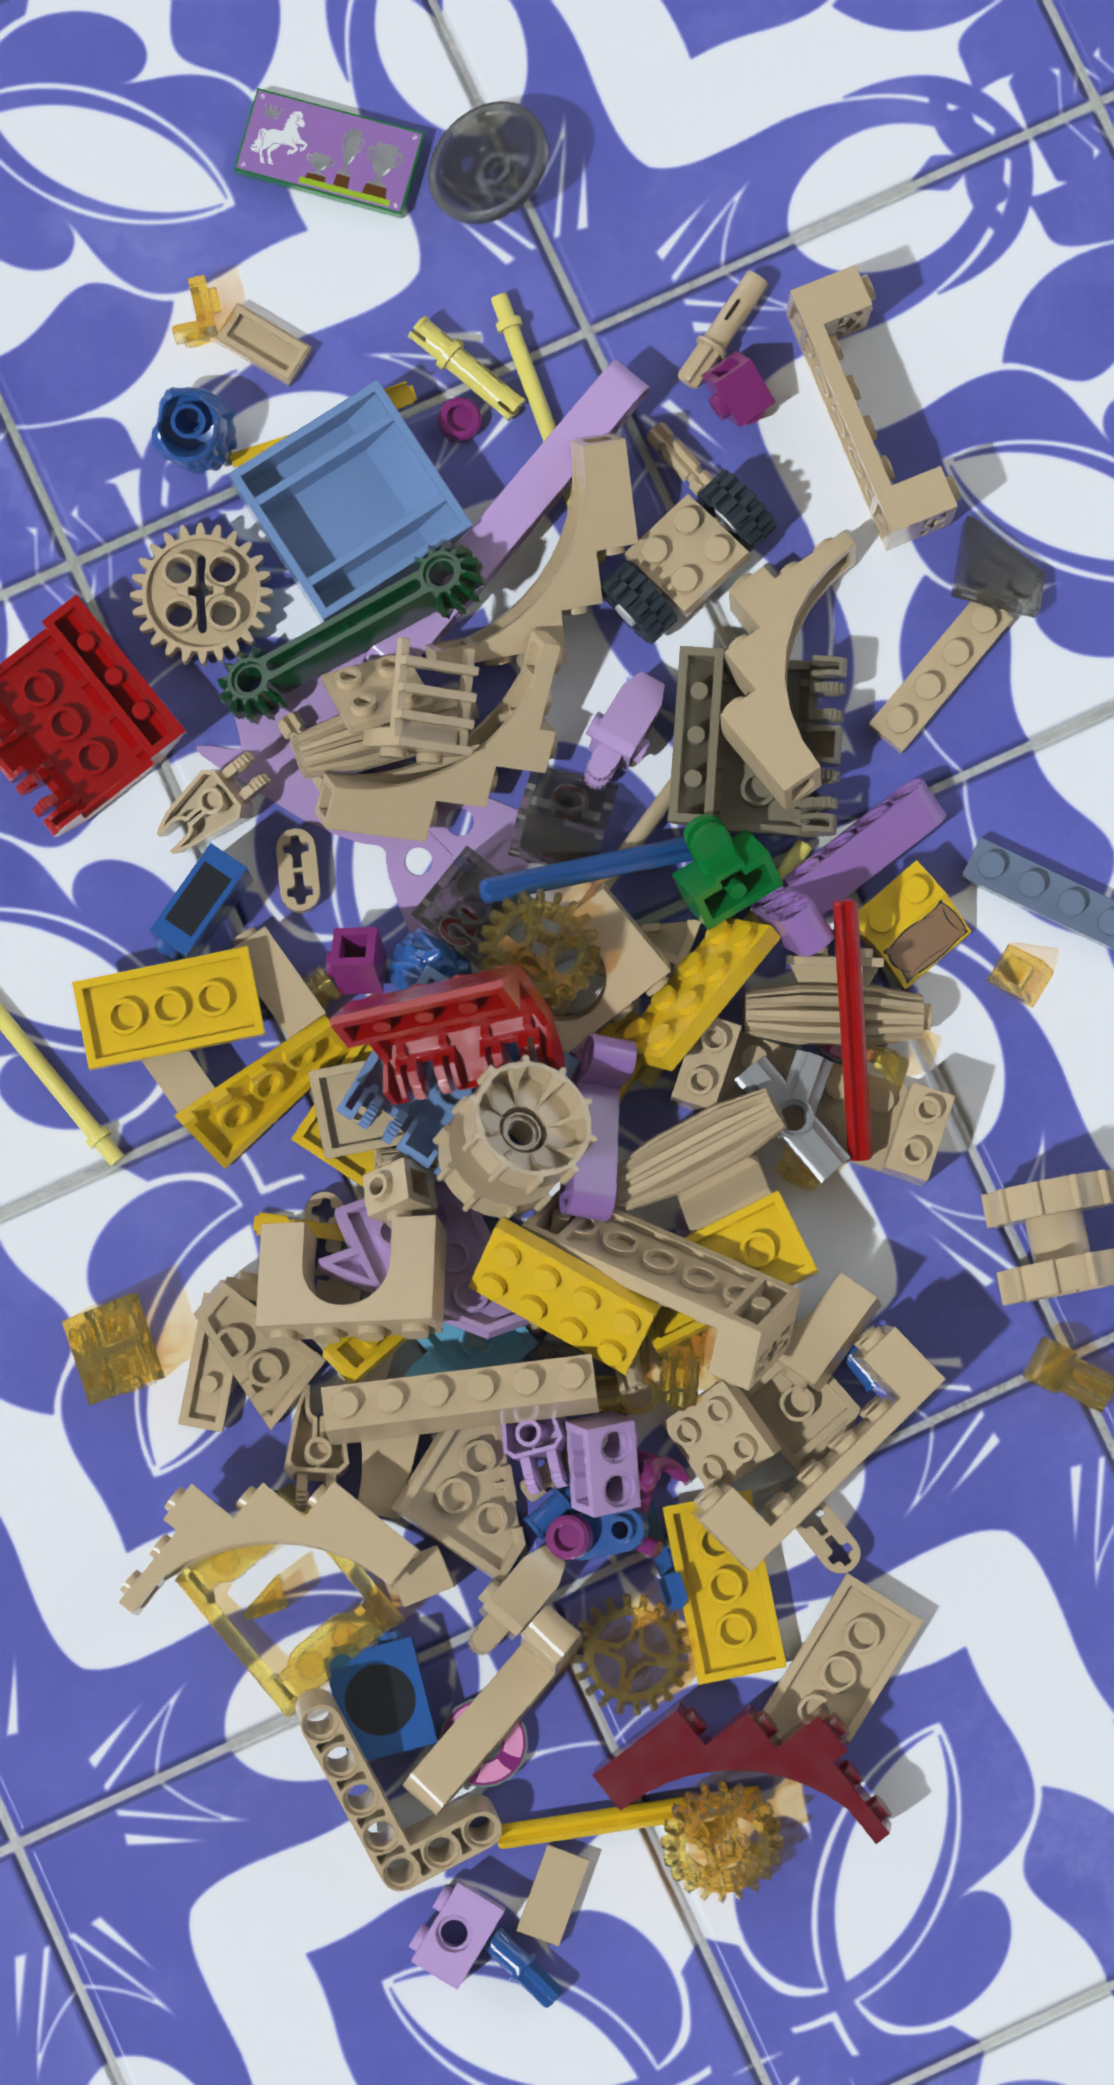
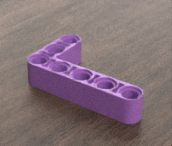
M922 778L913 779L898 788L781 879L783 886L753 903L751 909L762 924L771 925L781 936V939L776 944L802 957L811 956L825 948L835 937V932L823 917L826 912L833 908V902L850 895L941 824L947 814Z

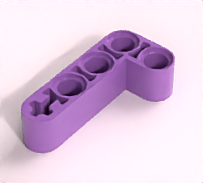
M590 1033L570 1054L580 1062L569 1080L577 1086L585 1099H592V1104L588 1107L591 1116V1135L596 1136L597 1141L576 1163L579 1168L578 1172L566 1184L560 1182L559 1204L560 1211L564 1215L606 1222L613 1213L616 1201L620 1088L633 1074L637 1058V1047L634 1041Z

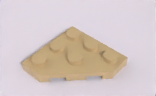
M502 1424L438 1432L391 1507L392 1511L492 1579L496 1578L501 1583L526 1545L523 1527L519 1526L515 1501H517L512 1468L507 1463L506 1453L503 1452Z

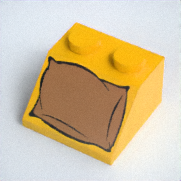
M917 860L858 910L860 940L868 949H873L875 957L884 958L885 969L904 990L909 988L972 932L947 893Z

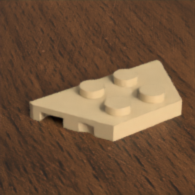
M775 1362L749 1391L741 1387L740 1389L782 1448L779 1453L798 1473L810 1460L814 1458L817 1462L821 1461L831 1451L827 1446L828 1442L844 1427H847L849 1430L853 1428L861 1408L832 1375L820 1392L809 1385L803 1391L782 1376L786 1368ZM714 1376V1378L718 1382H721L723 1380L717 1376Z

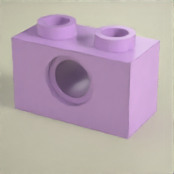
M460 1879L454 1888L447 1884L444 1886L432 1908L439 1911L438 1915L430 1927L423 1923L421 1924L408 1946L415 1950L411 1959L412 1963L456 1990L460 1987L505 1911L504 1906ZM458 1920L466 1926L468 1934L464 1941L452 1944L443 1938L441 1928L447 1921Z

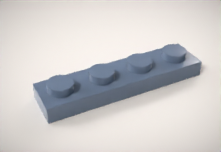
M982 837L979 838L960 879L1114 952V900Z

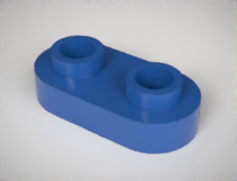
M637 1508L595 1518L587 1514L578 1515L590 1524L593 1531V1543L590 1550L584 1556L575 1560H588L640 1548L646 1542L649 1535V1523L646 1516ZM620 1521L624 1522L628 1527V1534L625 1538L617 1533V1525Z

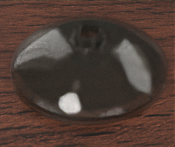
M506 101L486 103L464 113L443 133L430 160L428 180L430 191L436 204L451 218L467 224L494 222L517 210L534 193L546 170L549 144L543 125L527 108Z

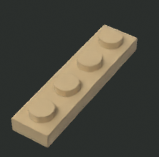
M979 591L869 722L867 727L902 754L1014 618L983 592Z

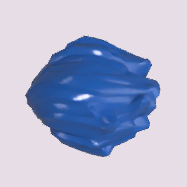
M171 387L166 389L164 396L159 400V407L157 408L158 417L152 429V444L156 452L166 461H171L195 474L205 473L208 469L214 471L221 469L222 465L226 464L228 457L232 456L231 451L237 448L236 427L233 422L236 412L229 407L228 402H225L207 389L194 387Z
M424 928L415 929L413 932L408 933L406 938L400 943L396 944V948L392 953L393 961L388 963L389 968L392 970L390 974L391 983L396 988V991L408 989L410 986L415 985L427 965L449 979L456 975L472 974L471 964L462 955V948L449 944L441 936L433 934Z

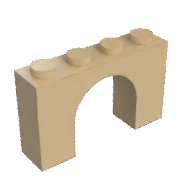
M603 882L568 909V917L602 958L606 969V977L601 992L589 1006L571 1014H553L562 1050L567 1054L577 1047L588 1034L600 1035L597 1030L609 1020L616 1024L624 1019L634 1009L631 1003L644 992L651 996L659 991L669 981L666 975L671 972L670 963Z
M254 926L250 927L232 941L235 945L232 949L248 946L258 997L269 1009L288 1038H291L325 1015L328 1018L325 1010L265 926L258 931ZM191 1051L142 1060L177 1112H180L215 1088Z
M436 1215L392 1217L390 1265L383 1283L372 1295L362 1301L348 1305H336L327 1303L317 1297L314 1285L316 1236L305 1222L261 1224L255 1327L267 1341L281 1346L296 1344L297 1340L313 1339L319 1343L332 1344L339 1342L340 1338L357 1337L363 1341L376 1342L383 1340L386 1335H401L407 1339L419 1340L427 1338L429 1333H443L447 1230Z
M840 1272L812 1312L794 1324L789 1348L776 1361L786 1368L782 1376L803 1391L809 1385L820 1392L850 1351L854 1341L863 1333L881 1308L882 1304L878 1297Z

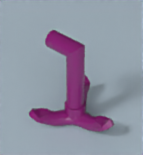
M637 1449L638 1465H640L639 1471L641 1473L639 1483L642 1488L640 1491L641 1507L637 1509L642 1511L647 1518L656 1482L660 1480L661 1472L668 1473L674 1480L682 1481L685 1487L692 1481L684 1467L675 1459ZM626 1525V1529H625L623 1538H625L626 1535L628 1534V1527H627V1525ZM648 1536L646 1542L636 1550L656 1558L662 1551L663 1543Z

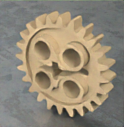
M198 523L195 535H189L185 526H180V539L174 540L171 535L165 532L163 535L167 546L163 549L151 543L149 547L154 556L153 560L139 558L138 560L146 573L132 575L133 582L141 586L142 589L131 592L130 597L132 601L143 603V605L132 611L134 617L137 619L148 618L139 628L141 633L145 635L156 632L150 642L152 647L155 649L167 643L166 657L171 659L179 650L182 652V662L184 665L189 664L193 655H198L202 667H206L209 655L213 654L222 665L225 659L224 651L228 649L237 657V651H240L238 643L241 641L253 647L255 642L250 634L251 630L265 632L266 630L265 625L258 617L272 615L271 607L262 603V600L274 597L273 589L261 587V585L272 579L269 571L257 572L265 562L263 556L258 555L249 558L254 548L253 544L248 541L238 547L239 535L235 530L227 539L222 538V528L218 524L213 529L211 535H206L202 523ZM200 557L206 559L205 584L209 594H212L205 598L207 630L205 633L199 632L200 608L196 597L193 596L199 593L197 561ZM225 563L235 567L236 570L233 578L227 582H218L212 578L215 567ZM182 564L191 568V575L185 582L174 583L168 579L170 570L176 565ZM221 607H231L236 611V618L229 625L222 626L213 621L214 613ZM177 608H187L192 612V618L185 626H174L169 623L172 611Z

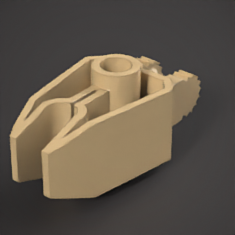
M250 751L240 755L223 770H201L166 811L156 833L159 837L168 836L185 822H189L187 824L188 833L170 850L172 854L189 852L207 845L252 818L254 804L251 800L261 793L271 783L272 779L265 772L253 778L243 789L239 787L234 779L246 771L255 760Z
M305 1385L294 1413L283 1469L291 1480H296L295 1509L299 1512H306L307 1509L306 1503L309 1500L308 1481H324V1486L329 1488L333 1481L337 1482L346 1473L349 1465L347 1444L331 1446L325 1432L324 1415L319 1417L317 1424V1416H314L310 1411V1385Z
M546 1545L523 1557L502 1583L494 1578L480 1594L478 1599L484 1605L478 1612L485 1618L471 1633V1637L468 1638L469 1649L473 1651L472 1653H476L477 1656L488 1655V1652H491L505 1635L511 1640L518 1634L522 1635L527 1626L536 1617L537 1611L557 1589L566 1562L556 1557Z

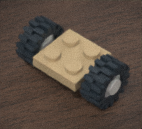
M722 470L697 494L699 502L705 508L687 494L638 540V544H634L624 553L626 559L633 566L624 562L601 583L602 596L607 599L606 602L609 606L615 609V613L625 621L629 628H632L644 641L653 644L678 621L677 614L673 612L674 609L666 602L665 597L685 617H688L750 558L749 552L753 551L777 528V523L773 520L772 514L765 509L764 503L756 498L757 495L752 490L750 491L742 480L739 481L736 475L728 470Z

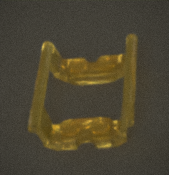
M292 1482L281 1489L273 1490L292 1507L296 1508V1487ZM307 1507L306 1512L300 1513L303 1516H306L311 1509ZM278 1544L254 1545L230 1550L208 1557L184 1569L174 1581L287 1719L296 1714V1701L303 1692L312 1688H321L333 1677L330 1673V1665L335 1657L348 1655L350 1658L355 1659L379 1637L393 1631L405 1621L404 1617L361 1566L346 1558L326 1552L363 1596L360 1605L350 1613H338L330 1617L293 1649L289 1655L287 1667L280 1673H273L216 1604L213 1589L220 1583H233L240 1579L270 1554Z

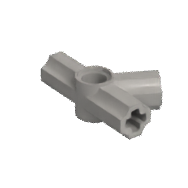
M797 1049L785 1080L763 1055L734 1081L745 1094L767 1088L781 1112L786 1108H795L802 1113L804 1117L803 1128L797 1131L785 1128L777 1136L788 1144L815 1178L822 1183L850 1159V1156L815 1116L833 1062L819 1055Z

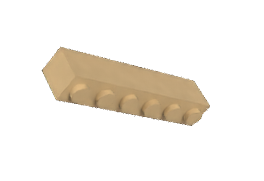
M592 1354L321 1387L325 1432L331 1446L600 1412Z

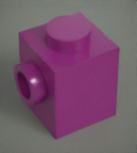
M735 351L701 375L712 394L708 402L722 421L727 418L739 427L750 425L763 418L767 412L766 409L776 403L752 360L738 351Z
M378 927L334 928L331 951L327 952L326 968L328 977H334L340 994L384 993L388 956Z

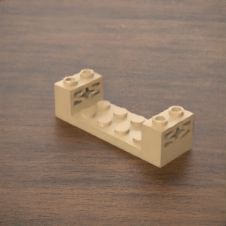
M855 264L790 290L786 315L885 551L950 526L958 507L956 502L961 500V496L953 476L945 477L941 466L897 484L891 485L890 481L895 479L890 461L886 455L879 457L873 442L878 439L874 423L869 415L862 416L856 402L861 399L857 383L852 374L845 376L840 364V360L844 359V355L838 339L867 327L870 313L873 311L871 301L876 299L869 277L867 275L860 276Z
M716 1017L684 1056L669 1103L699 1113L712 1105L745 1095L734 1080L763 1055L786 1080L796 1050L755 1036L744 1035L743 1032H740L741 1025ZM833 1062L815 1116L848 1154L843 1067ZM868 1074L873 1156L867 1161H851L849 1159L847 1162L923 1186L929 1179L955 1096L914 1082L907 1087ZM786 1108L782 1111L787 1130L797 1131L803 1128L804 1117L799 1110ZM777 1135L774 1137V1138L783 1140V1139H781L780 1137H778Z
M560 1189L551 1197L549 1203L539 1213H534L521 1225L522 1228L605 1273L625 1288L650 1298L661 1306L670 1307L688 1315L701 1324L717 1328L708 1373L725 1380L730 1385L749 1391L789 1348L802 1291L796 1287L617 1208H614L610 1219L606 1222L564 1215L560 1211Z
M871 1325L854 1341L853 1344L858 1349L851 1355L887 1395L882 1399L877 1395L870 1400L859 1412L863 1419L851 1430L847 1427L841 1429L828 1442L827 1446L831 1451L821 1461L817 1462L813 1458L805 1464L795 1475L799 1482L786 1494L783 1490L779 1491L765 1504L763 1510L767 1514L763 1518L732 1486L724 1482L719 1486H715L713 1483L709 1484L693 1500L697 1507L691 1514L741 1566L750 1572L946 1380L896 1327L881 1325L875 1328Z

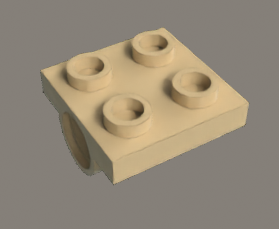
M725 1380L716 1384L661 1423L705 1488L711 1483L715 1486H719L722 1482L730 1485L782 1450L740 1387L730 1385Z

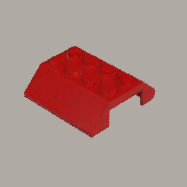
M74 595L41 622L45 629L0 663V770L11 784L23 779L15 788L21 796L30 794L45 785L49 788L52 794L40 799L34 806L33 812L38 818L49 814L44 819L43 824L54 838L88 821L161 762L187 733L77 595Z
M519 964L500 965L492 970L470 975H456L451 979L426 985L415 984L408 989L386 994H371L366 998L347 1002L330 1017V1026L347 1048L369 1044L382 1060L383 1094L392 1105L411 1102L414 1100V1095L417 1100L429 1098V1082L423 1062L433 1060V1068L438 1086L443 1094L455 1092V1087L459 1091L479 1087L477 1079L489 1065L497 1069L512 1063L507 1044L518 1042L520 1058L528 1055L530 1061L545 1064L556 1070L565 1066L564 1053L552 1011Z

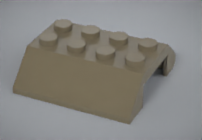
M680 646L668 822L687 826L695 817L703 814H712L722 821L729 833L739 834L748 829L752 835L806 838L836 835L837 815L817 812L838 809V799L827 795L811 797L810 793L785 810L722 735L720 714L723 713L724 708L733 699L740 696L746 697L726 673L724 649ZM813 655L811 661L790 660L787 693L790 710L802 740L821 768L841 766L843 728L824 724L842 723L844 712L836 708L817 709V698L845 695L846 685L834 682L833 680L846 679L847 659L837 656ZM821 769V784L840 782L839 771Z

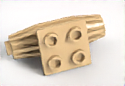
M396 654L385 655L379 659L343 667L337 671L321 675L322 682L339 714L292 736V746L297 765L305 779L323 777L324 772L358 773L403 760L380 757V749L363 747L364 730L390 727ZM408 667L406 682L424 685L415 668ZM405 693L404 709L457 717L458 702ZM471 703L469 720L479 719L476 703ZM407 753L406 758H410L416 755Z
M825 947L808 957H802L798 954L786 955V964H790L798 983L744 991L742 1009L744 1035L797 1045L841 1046L836 956H828V948ZM860 948L866 1046L921 1039L923 1030H931L932 1004L924 1003L922 994L870 985L878 968L884 967V958L873 957V949Z
M763 1088L712 1105L650 1138L617 1164L615 1207L623 1205L627 1211L677 1195L690 1232L694 1233L772 1194L756 1153L760 1147L787 1128L783 1114L772 1094L767 1088Z

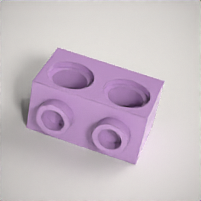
M610 1411L565 1421L571 1508L595 1518L641 1507L640 1491L642 1488L639 1483L641 1473L638 1469L637 1461L639 1433L635 1426V1420ZM608 1435L607 1443H606V1445L603 1447V1441H604V1439L606 1438V1436ZM611 1479V1484L608 1490L606 1491V1485L608 1481Z

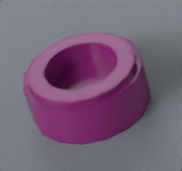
M463 397L452 398L445 402L439 411V429L443 436L451 442H468L474 439L480 432L482 424L481 412L478 406L470 399Z
M563 1515L554 1519L549 1525L546 1532V1543L549 1550L556 1557L562 1560L578 1559L590 1550L593 1543V1531L590 1524L583 1517Z

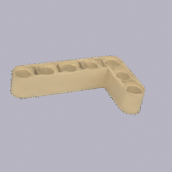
M546 1605L522 1633L520 1647L413 1770L402 1786L438 1816L573 1659L581 1647L583 1634L553 1608Z
M322 1688L308 1689L299 1696L296 1701L295 1711L302 1734L377 1873L387 1888L399 1892L409 1890L497 1843L502 1832L501 1822L494 1804L488 1797L482 1794L466 1796L445 1807L438 1816L433 1813L403 1828L334 1697L330 1692ZM321 1709L329 1712L320 1721L308 1719L309 1715L316 1710ZM345 1747L349 1749L343 1757L337 1759L328 1757L329 1753L335 1748ZM363 1784L369 1786L363 1794L357 1796L348 1794L350 1789L356 1785ZM476 1817H488L482 1826H469L470 1822ZM376 1822L388 1823L382 1831H368L370 1826ZM444 1837L448 1839L441 1847H429L430 1842L436 1838ZM396 1859L408 1860L401 1868L391 1869L388 1867Z

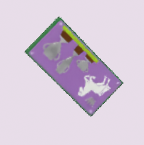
M257 88L234 166V173L402 219L425 139V133Z

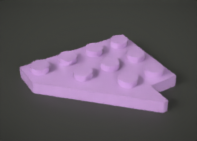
M433 1173L438 1209L425 1215H436L447 1230L443 1322L485 1339H490L528 1325V1320L468 1287L491 1234L481 1213L471 1208L468 1212H464L462 1209L464 1204L452 1193L444 1180L438 1181V1175ZM363 1198L335 1208L334 1218L347 1243L348 1249L318 1259L316 1267L321 1274L373 1294L383 1283L389 1269L391 1227L387 1226L386 1223L367 1216V1209Z

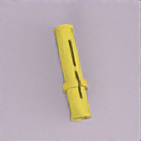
M426 315L413 327L415 331L411 330L408 334L410 340H413L437 360L436 366L442 371L448 369L499 412L506 421L511 420L520 410L519 406L521 407L525 403V398L519 396L463 349L464 343L460 339L453 340L431 322Z

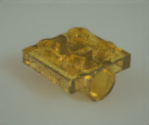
M137 1293L125 1295L62 1321L89 1406L143 1389L165 1378Z

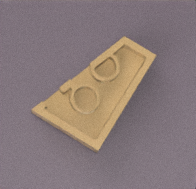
M222 1279L193 1314L270 1430H272L302 1392L305 1385L310 1382L326 1361L320 1353L301 1339L297 1340L296 1344L289 1346L275 1345L267 1341L255 1327L256 1305Z

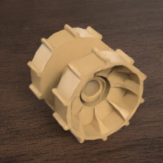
M524 1055L518 1062L508 1063L497 1069L489 1065L477 1079V1083L480 1085L478 1089L469 1097L463 1096L451 1112L454 1117L433 1138V1143L438 1145V1161L441 1170L437 1180H444L452 1193L464 1204L462 1207L464 1212H468L471 1208L484 1215L498 1217L499 1220L501 1217L509 1220L510 1217L521 1215L532 1209L535 1213H539L551 1200L549 1192L559 1181L562 1184H566L578 1172L579 1168L576 1163L597 1141V1137L591 1135V1116L588 1107L592 1104V1099H585L577 1086L565 1076L566 1068L562 1067L558 1071L545 1064L530 1061L528 1055ZM508 1134L515 1136L521 1146L513 1143Z
M1103 1169L1071 1174L999 1189L981 1195L987 1228L1025 1224L1033 1264L996 1272L1003 1306L1043 1300L1114 1285V1248L1091 1252L1083 1217L1084 1211L1114 1204L1113 1170L1106 1171Z

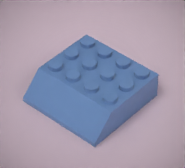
M375 380L228 473L236 493L321 623L419 570L420 568L415 563V557L425 559L429 556L428 545L435 546L440 551L445 540L455 544L473 527V524L378 380Z

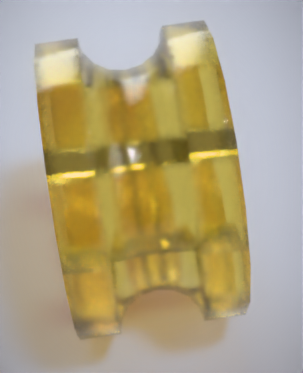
M319 965L315 968L316 972L313 976L304 975L302 979L325 1010L328 1008V1002L331 999L338 1001L342 997Z

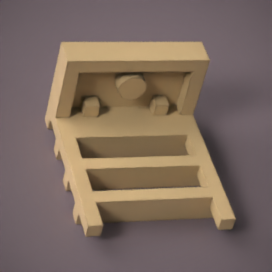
M398 637L390 727L364 730L363 747L380 749V757L390 759H406L407 753L415 754L417 763L442 765L443 757L472 756V747L467 746L468 730L474 729L475 721L469 720L471 703H476L477 697L476 693H472L473 676H478L479 667L474 666L475 649H463L462 664L411 656L409 655L410 638ZM408 667L461 675L459 691L406 682ZM405 693L458 702L457 717L404 709Z

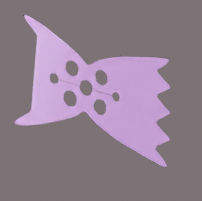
M369 649L323 674L337 671L343 667L368 662L365 656ZM321 675L285 694L283 698L287 701L288 708H281L278 705L275 720L268 719L263 715L259 724L251 723L246 718L242 720L235 717L241 741L239 749L217 746L196 747L197 751L204 758L221 770L246 751H250L255 760L246 771L236 777L237 780L248 785L253 778L266 772L272 781L260 793L302 820L335 835L355 842L377 845L383 848L386 853L388 877L410 933L417 928H424L433 934L441 936L438 924L442 919L423 905L425 901H428L449 919L457 920L466 925L468 921L457 913L461 908L474 917L487 905L480 896L479 882L481 880L522 871L542 852L573 855L585 854V851L577 842L557 829L488 798L486 808L436 801L438 817L435 826L429 828L426 842L325 829L314 813L319 791L312 781L313 778L305 779L302 776L294 751L290 747L291 740L285 739L278 728V721L294 711L298 712L306 723L305 730L339 714L322 682ZM416 756L376 767L374 773L399 769L408 761H416ZM461 808L471 813L474 824L468 834L457 836L449 832L446 826V819L454 809ZM413 848H423L432 856V866L423 875H414L405 867V856ZM468 860L472 863L473 871L470 875L464 877L457 873L456 866L459 861ZM452 927L448 928V933L451 937L458 933Z

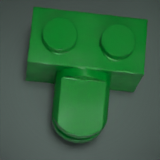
M712 814L700 815L688 823L684 830V839L694 861L672 873V876L686 906L707 930L712 929L783 886V882L769 852L748 829L731 838L727 827Z

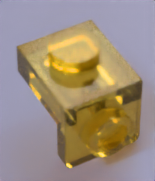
M205 275L187 278L197 320L171 327L176 345L185 344L187 348L204 346L211 342L210 338L216 337L218 334L214 314L221 313L222 308L217 287L208 288Z

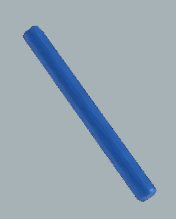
M684 837L488 877L479 882V891L482 901L488 904L692 861L693 858Z

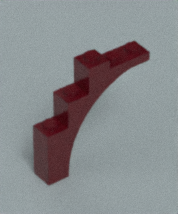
M679 1701L599 1763L592 1775L621 1811L644 1794L666 1783L690 1775L730 1770L761 1772L807 1785L835 1800L849 1810L875 1844H878L891 1832L892 1823L889 1818L892 1817V1813L886 1803L877 1794L871 1797L860 1784L864 1781V1778L851 1760L846 1759L842 1761L840 1759L848 1751L849 1740L846 1737L850 1732L847 1726L836 1713L832 1712L828 1715L822 1706L782 1737L778 1738L776 1733L779 1729L771 1716L763 1709L757 1712L750 1703L708 1736L705 1732L708 1729V1725L701 1714L694 1707L687 1709Z

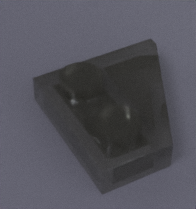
M967 516L962 524L951 596L1035 618L1040 611L1045 572L976 518Z

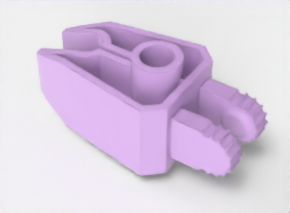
M641 671L622 685L605 714L599 711L596 713L585 733L591 737L588 750L592 752L590 760H588L586 773H584V781L587 783L586 786H590V789L601 790V788H605L618 767L627 771L633 761L637 764L642 762L652 744V741L647 739V736L655 724L662 706L664 683Z
M566 1417L502 1424L503 1452L511 1458L520 1461L526 1487L531 1495L542 1493V1478L537 1461L546 1458L548 1459L551 1478L557 1488L568 1486L569 1478L564 1453H568Z

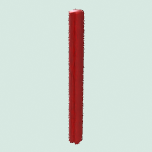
M845 898L833 902L847 1150L851 1161H867L872 1158L873 1152L859 915L856 900Z

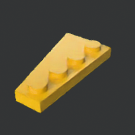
M324 1015L174 1116L216 1161L226 1169L311 1088L308 1071L333 1067L351 1048H347L330 1026V1020Z

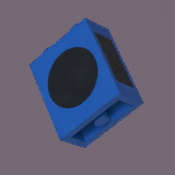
M210 843L149 930L156 940L153 946L158 949L157 952L171 962L200 956L253 881L248 868Z
M401 1629L375 1636L377 1645L359 1649L357 1641L331 1647L333 1656L323 1659L332 1696L368 1761L435 1744L439 1741L413 1636L403 1638Z

